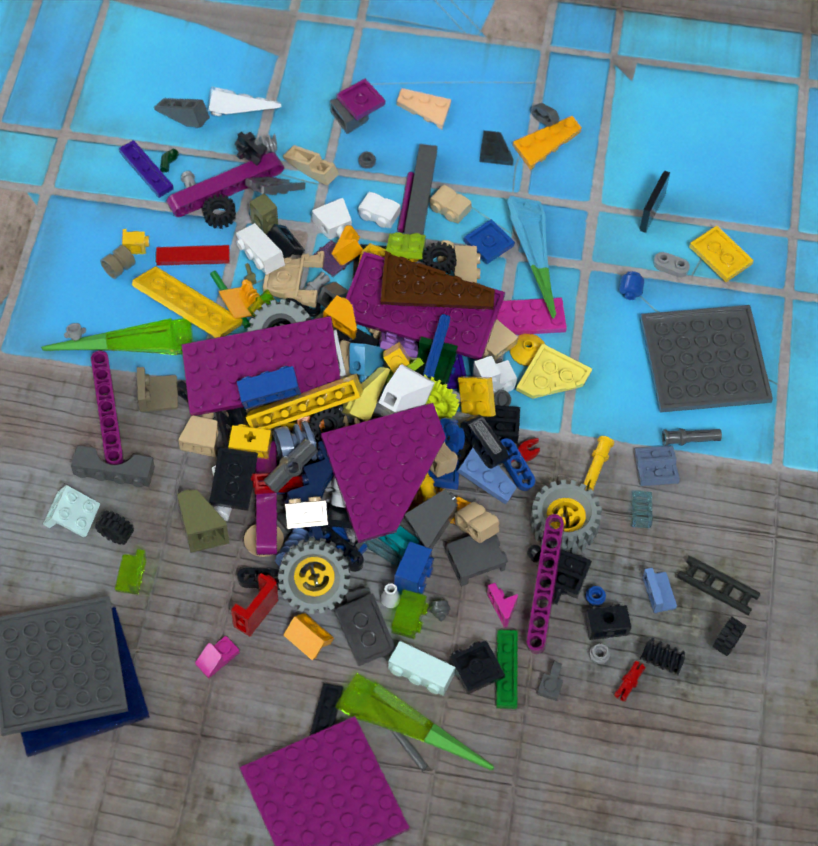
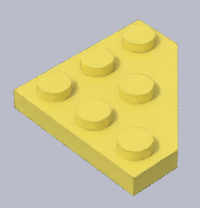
M542 343L517 385L516 391L534 399L580 388L586 383L592 368Z

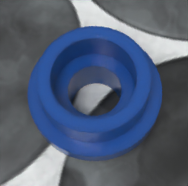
M599 586L590 587L586 592V600L591 605L599 606L606 599L605 591ZM593 595H598L599 598H598V599H595V598H593L592 596H593Z

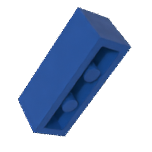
M284 366L273 372L266 371L258 376H247L237 381L241 402L245 409L301 394L297 374L293 366Z

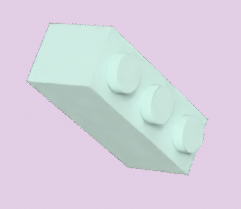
M399 641L388 664V669L391 673L399 677L408 678L411 683L422 685L433 694L439 693L444 695L455 674L454 666Z

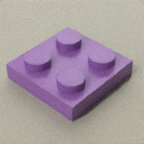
M386 331V333L381 332L379 339L380 348L387 350L400 342L409 357H417V342L406 337H398L397 334Z

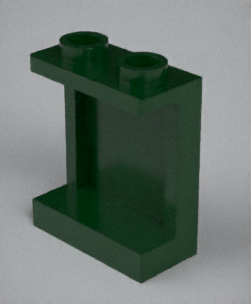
M421 336L416 358H421L424 364L416 369L415 372L423 376L433 339ZM444 342L435 370L434 381L441 380L440 384L448 385L457 358V345Z

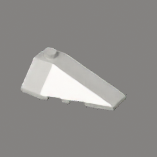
M211 86L208 110L212 111L211 114L221 116L222 113L231 114L281 108V103L260 97L253 98V96L248 94L236 95L234 91Z

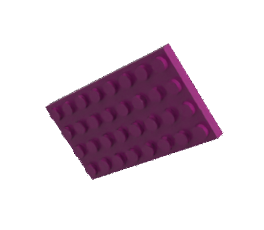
M363 252L346 299L353 306L356 324L385 333L389 331L397 334L398 337H406L419 342L421 336L434 339L440 316L442 314L449 315L450 323L444 342L457 345V354L477 360L483 358L505 297L504 291L495 289L494 310L381 305L384 257Z
M331 316L182 344L191 416L244 407L241 402L237 381L247 376H258L266 371L273 372L284 366L294 367L301 393L341 379Z

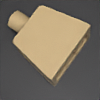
M497 319L483 358L492 356L494 361L513 348L518 342V336Z
M214 413L203 414L201 417H190L178 440L180 450L216 457L219 427L218 421L213 420Z

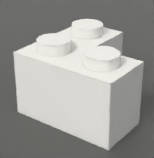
M489 356L474 361L473 377H492L494 394L498 390L510 392L516 388L517 377L508 360L496 364L493 357Z

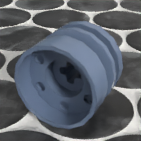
M307 421L301 422V430L297 423L294 424L292 434L287 426L274 429V439L280 460L284 456L289 455L305 438L316 447L314 434ZM316 454L310 459L311 462L317 460ZM294 462L289 463L288 468L293 467Z

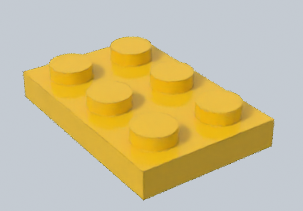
M717 225L692 241L689 246L725 282H728L753 265L754 262Z

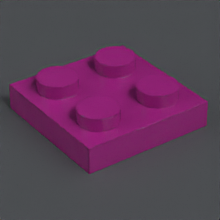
M366 79L337 93V99L356 120L386 105V100Z

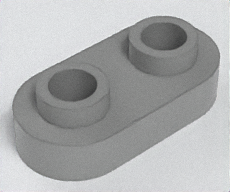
M666 252L657 253L653 262L656 269L676 277H684L689 272L690 265L687 260Z

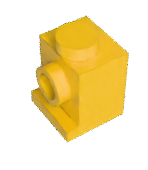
M123 229L122 245L132 254H146V247L150 245L149 236H145V232H127V229Z

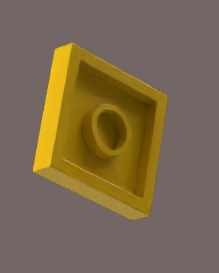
M459 377L462 413L474 416L477 414L488 417L495 416L492 377Z

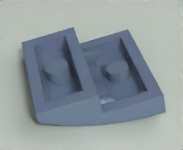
M673 446L635 448L636 465L641 486L679 483L680 477L676 466L677 458Z

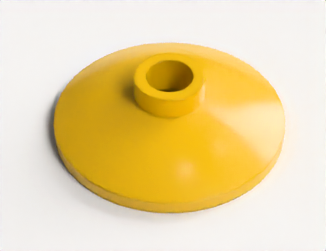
M534 334L518 335L517 344L509 352L515 362L520 365L529 366L542 343L545 344V342Z

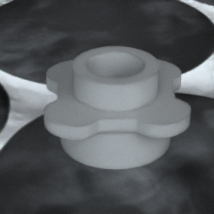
M78 323L70 324L66 328L67 332L64 334V337L71 338L74 341L79 340L82 334L86 333V328H81V325Z

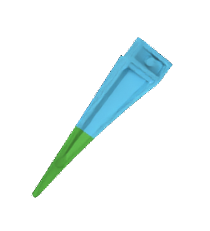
M510 196L507 200L511 211L510 218L551 317L554 319L556 311L548 268L544 209L540 201Z

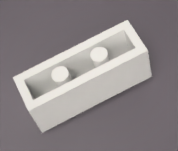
M255 223L236 233L238 248L241 251L244 250L248 259L253 260L259 270L261 269L266 275L285 265L282 251Z

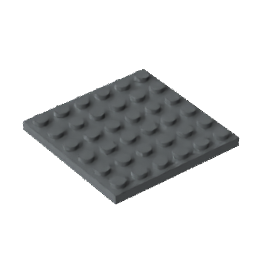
M750 305L641 314L640 319L660 413L772 403L773 397Z
M110 596L0 617V732L2 736L128 711Z

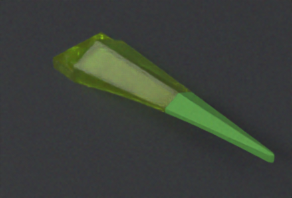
M170 318L87 336L76 341L69 340L42 346L41 349L43 351L106 350L181 355L183 354L182 344L193 342L192 323L186 319L172 320Z
M358 673L355 674L335 706L347 715L355 716L358 720L423 741L489 770L494 769L492 764L376 681L373 683Z

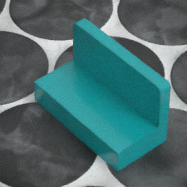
M399 526L396 533L378 537L379 540L402 557L409 541L419 544V540L401 526Z

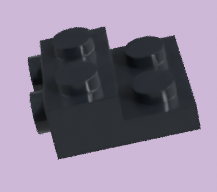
M487 640L474 642L469 648L463 651L459 649L449 657V664L455 667V675L458 680L460 679L467 694L505 678V673Z

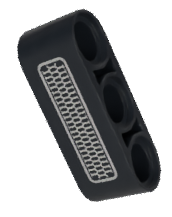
M480 414L461 423L465 437L488 468L492 469L508 460L509 455L506 448Z

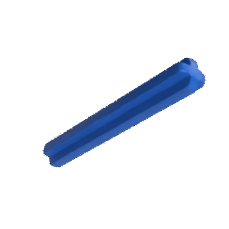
M442 314L438 322L423 372V376L425 374L429 379L434 377L450 323L449 315Z

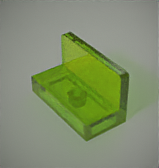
M137 549L136 556L126 554L122 556L115 586L116 592L139 595L147 561L145 550Z

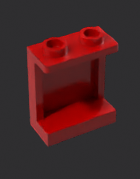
M262 573L258 576L260 592L248 608L244 609L240 605L235 604L231 609L233 627L249 637L278 602L276 580Z

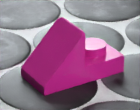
M496 583L488 585L487 595L505 628L508 626L517 605L518 594L505 599L503 590L501 588L498 589Z
M225 636L214 646L208 643L195 662V665L209 679L237 656L240 651Z

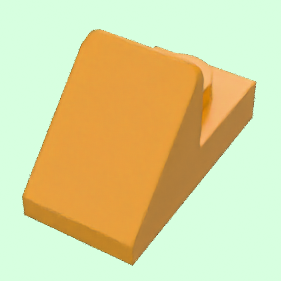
M352 225L345 226L331 253L340 265L346 264L363 251V248L358 243L360 236Z

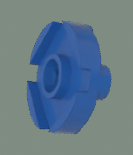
M443 418L440 420L446 436L444 442L451 451L458 455V451L464 447V430L462 427L459 428L457 424L459 422L456 419Z

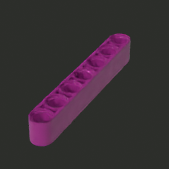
M271 152L265 154L262 157L261 163L257 166L252 161H249L174 193L168 197L167 204L175 217H182L203 208L205 200L208 201L209 197L213 199V195L219 197V194H222L224 198L225 195L229 197L249 188L245 186L246 178L275 177L281 174L284 170V165L276 153Z
M96 351L91 356L105 459L107 464L119 465L124 463L109 359L106 352Z
M275 440L271 442L269 459H257L256 474L271 473L277 467ZM277 493L256 494L257 555L277 554Z
M557 514L550 515L545 522L527 636L528 649L534 654L542 653L547 643L564 534V521ZM552 522L560 523V527L557 529L550 527ZM549 541L557 543V546L553 549L548 548L546 545ZM551 560L555 564L552 568H545L543 566L544 562ZM543 580H549L551 585L548 588H543L540 586V583ZM541 599L548 601V605L544 608L537 606L538 601ZM538 619L545 621V625L541 628L534 626V622ZM534 639H540L542 644L540 647L534 648L531 646V642Z

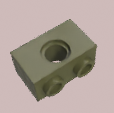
M262 194L250 201L251 224L255 223L267 234L274 224L278 225L277 206L266 194Z

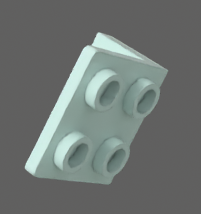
M66 485L57 492L43 525L51 528L55 524H59L82 537H86L100 503Z

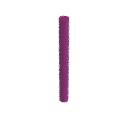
M408 172L397 230L400 233L405 231L415 174L413 172Z

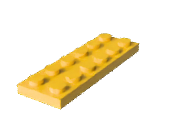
M156 266L133 279V287L215 338L224 337L242 325L243 319H234L230 311Z

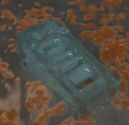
M632 491L631 527L651 528L653 523L652 492ZM637 497H646L647 500L637 499ZM637 503H646L647 505H637ZM637 509H645L647 511H637ZM637 515H647V517H637Z

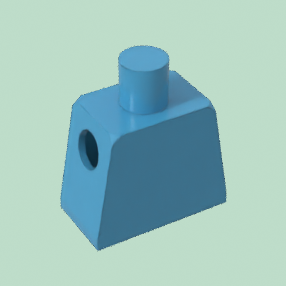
M350 343V374H357L360 384H362L379 367H383V351L385 349L368 344Z

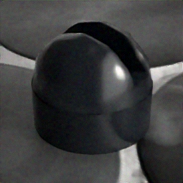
M532 545L528 548V556L533 562L540 560L542 547L539 545Z

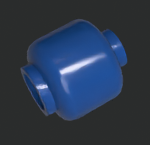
M627 272L621 277L620 293L628 300H635L636 297H640L643 294L644 278L638 272Z

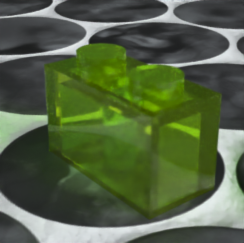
M403 589L392 622L393 634L415 640L417 633H421L424 623L421 619L423 615H427L429 604L426 603V595Z

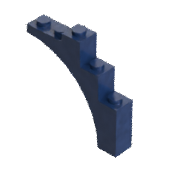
M323 441L318 442V452L316 455L319 462L303 467L301 480L304 486L288 491L285 503H289V499L301 498V502L309 501V497L321 496L322 500L327 486L334 477ZM321 526L307 527L309 530L307 532L308 539L315 538V541H320V538L324 539Z

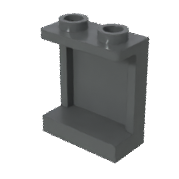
M497 535L491 536L482 543L468 536L446 544V555L461 586L467 585L469 578L498 568L501 571L505 570L508 559L505 552H501L499 548L500 542Z

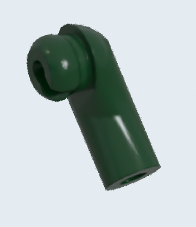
M171 149L162 155L161 172L166 173L169 171V164L174 162L179 156L177 149Z

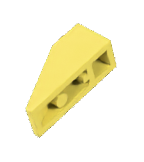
M379 367L361 384L363 389L361 397L344 403L342 413L354 419L356 417L361 422L369 421L390 369Z

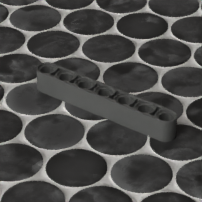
M420 144L404 234L419 233L424 235L438 146Z

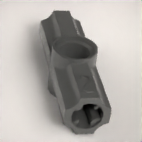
M305 438L289 455L284 456L280 460L279 465L263 481L271 490L277 493L292 477L301 473L302 467L318 452L317 448ZM294 462L293 468L288 470L289 463Z

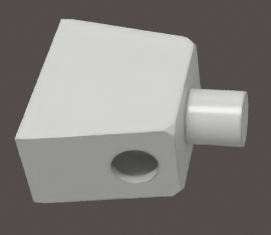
M343 198L312 210L313 223L328 239L340 238L345 226L352 225V220Z

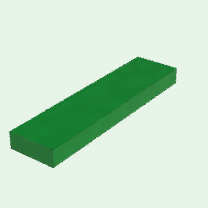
M497 630V661L505 673V678L497 681L496 708L517 709L518 630Z

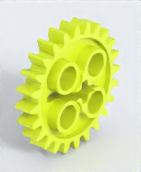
M431 377L430 380L435 382L426 405L434 404L439 420L441 418H452L459 407V399L456 398L457 394L452 393L453 389H447V384H440L441 380L436 382L434 377Z

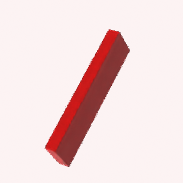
M229 245L156 247L157 266L230 264Z

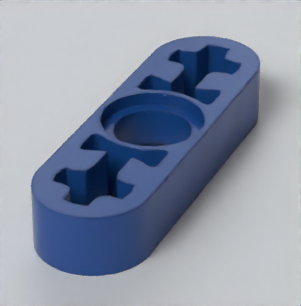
M507 438L501 440L503 446L510 448L507 450L508 455L514 454L503 464L520 490H530L535 484L533 473L515 443ZM511 461H518L520 469H514ZM528 479L529 483H523L522 480Z

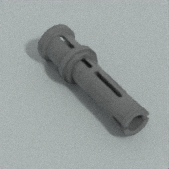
M679 428L676 431H667V429L662 431L663 446H668V444L683 446L690 442L721 441L722 439L721 429L685 431V429Z

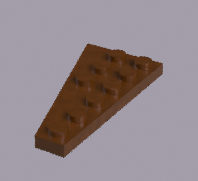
M385 251L381 305L494 310L495 289L462 280L461 277L448 275L444 271L422 263L411 262L405 257H397Z

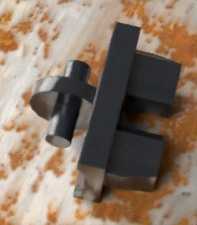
M241 131L237 135L238 139L234 144L239 151L237 157L239 159L245 157L257 166L261 163L262 157L266 154L268 148L262 143L258 146L254 144L256 138L251 132L244 134Z

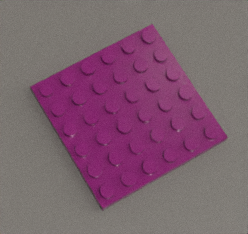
M355 716L239 767L274 846H376L410 829Z

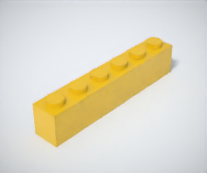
M357 374L308 390L300 395L285 398L251 410L247 414L246 419L250 428L265 427L271 429L361 397L363 389Z

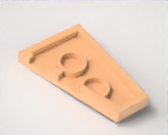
M401 88L397 99V106L412 114L422 116L425 121L435 123L442 130L451 106V99Z

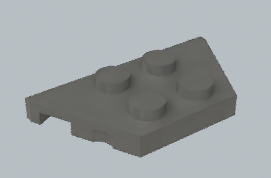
M268 176L246 178L245 186L252 188V190L269 195H277V193L288 194V191L305 190L306 185L305 182L292 183L287 179Z

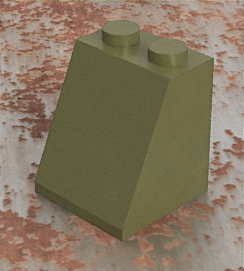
M188 489L177 493L180 514L190 553L229 544L226 521L197 489Z

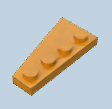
M573 116L559 121L557 124L547 126L513 141V147L528 168L532 170L539 161L542 162L546 159L547 155L551 152L554 153L559 149V146L563 143L566 144L578 135L582 127Z

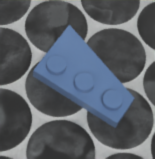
M474 448L471 449L457 471L505 505L517 488L499 466L492 469L488 468Z

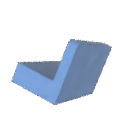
M653 568L645 569L643 581L653 613L676 609L677 604L667 573L655 574Z

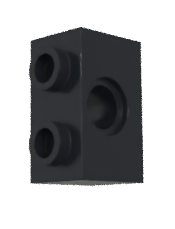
M614 604L605 608L597 606L590 608L586 612L585 621L589 640L629 636L631 622L627 605ZM603 619H610L612 622L607 623Z

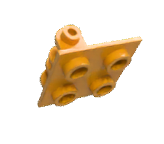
M248 279L243 280L242 286L239 288L219 291L234 319L255 316L254 312L257 309L259 311L263 309L261 305L265 304L261 301L259 293H257L256 289H253L252 282Z

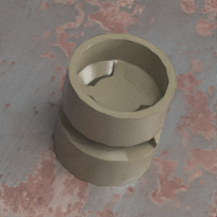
M123 245L113 250L112 254L105 256L100 261L105 272L113 279L119 277L124 270H128L136 263L132 253Z

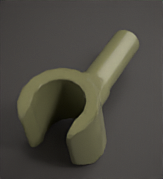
M247 263L245 267L248 275L244 279H248L254 285L257 283L256 275L251 271L250 265Z

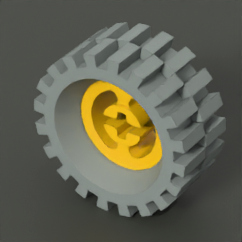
M560 480V485H557L554 481L550 483L549 488L545 485L541 493L538 492L533 501L530 519L532 533L535 532L537 542L541 539L543 541L546 519L558 512L557 515H560L564 521L561 549L565 551L570 550L571 553L575 554L578 548L583 551L586 549L587 544L591 545L594 537L596 538L602 516V508L599 506L600 501L598 497L593 498L594 492L591 489L587 492L586 485L582 483L580 487L576 486V481L571 480V484H566V480ZM552 522L550 527L557 529L560 527V523ZM549 541L546 546L549 545L553 549L557 546V543Z
M309 538L307 542L303 539L299 541L298 545L290 547L289 552H286L283 556L278 573L279 588L283 591L282 596L284 599H289V605L292 607L297 605L298 611L303 612L304 609L309 610L308 614H314V610H319V613H325L326 608L329 607L332 610L337 602L341 603L344 594H347L350 584V567L348 566V559L343 556L341 548H335L336 544L333 542L328 544L326 539L320 538V541H315V538ZM309 562H320L325 567L314 563V571L318 574V583L320 584L323 581L324 576H328L329 579L320 587H310L304 582L315 586L316 580L311 575V565L307 567L305 573L300 572L301 568Z

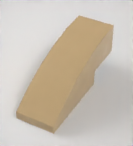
M293 145L283 155V158L296 169L327 186L339 175L334 163L322 160L320 154Z

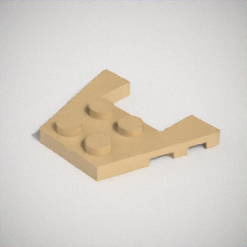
M319 251L317 255L312 256L304 254L301 258L291 259V257L284 258V266L267 275L265 274L263 293L282 299L293 298L303 305L316 308L318 291L300 290L304 267L323 268L325 252Z

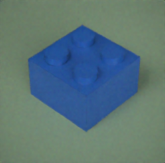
M409 541L395 574V585L399 595L417 601L419 594H424L426 578L431 577L434 569L432 567L434 562L432 549Z

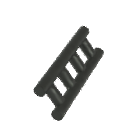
M689 555L686 563L691 565L687 573L680 571L677 578L749 616L752 608L747 606L751 598L758 600L761 593ZM698 569L709 574L704 583L694 578ZM715 579L726 583L722 592L711 587ZM733 588L745 593L740 602L729 597Z

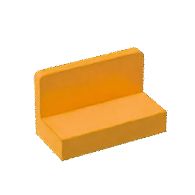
M306 613L294 616L284 633V637L311 660L316 659L322 647L330 645L334 639L332 635Z

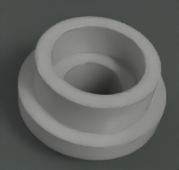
M596 644L590 650V658L597 664H604L610 658V650L604 644ZM600 652L603 654V656L599 657L596 655V653Z

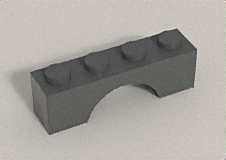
M79 445L76 447L71 463L73 475L80 478L90 477L99 481L109 480L118 484H133L136 487H150L155 468L153 457L133 455L131 459L123 464L110 465L98 457L96 448Z

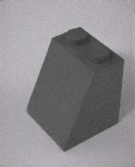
M446 489L405 514L408 525L421 545L430 549L434 548L454 518L455 512H457L456 506H458V501L452 492L448 493Z

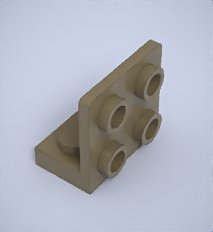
M137 367V391L140 412L178 409L177 376L150 377L149 374L145 373V367Z

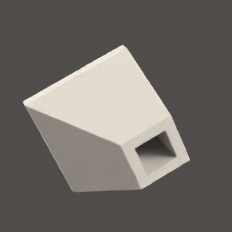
M401 364L385 386L379 403L397 413L426 405L435 382Z

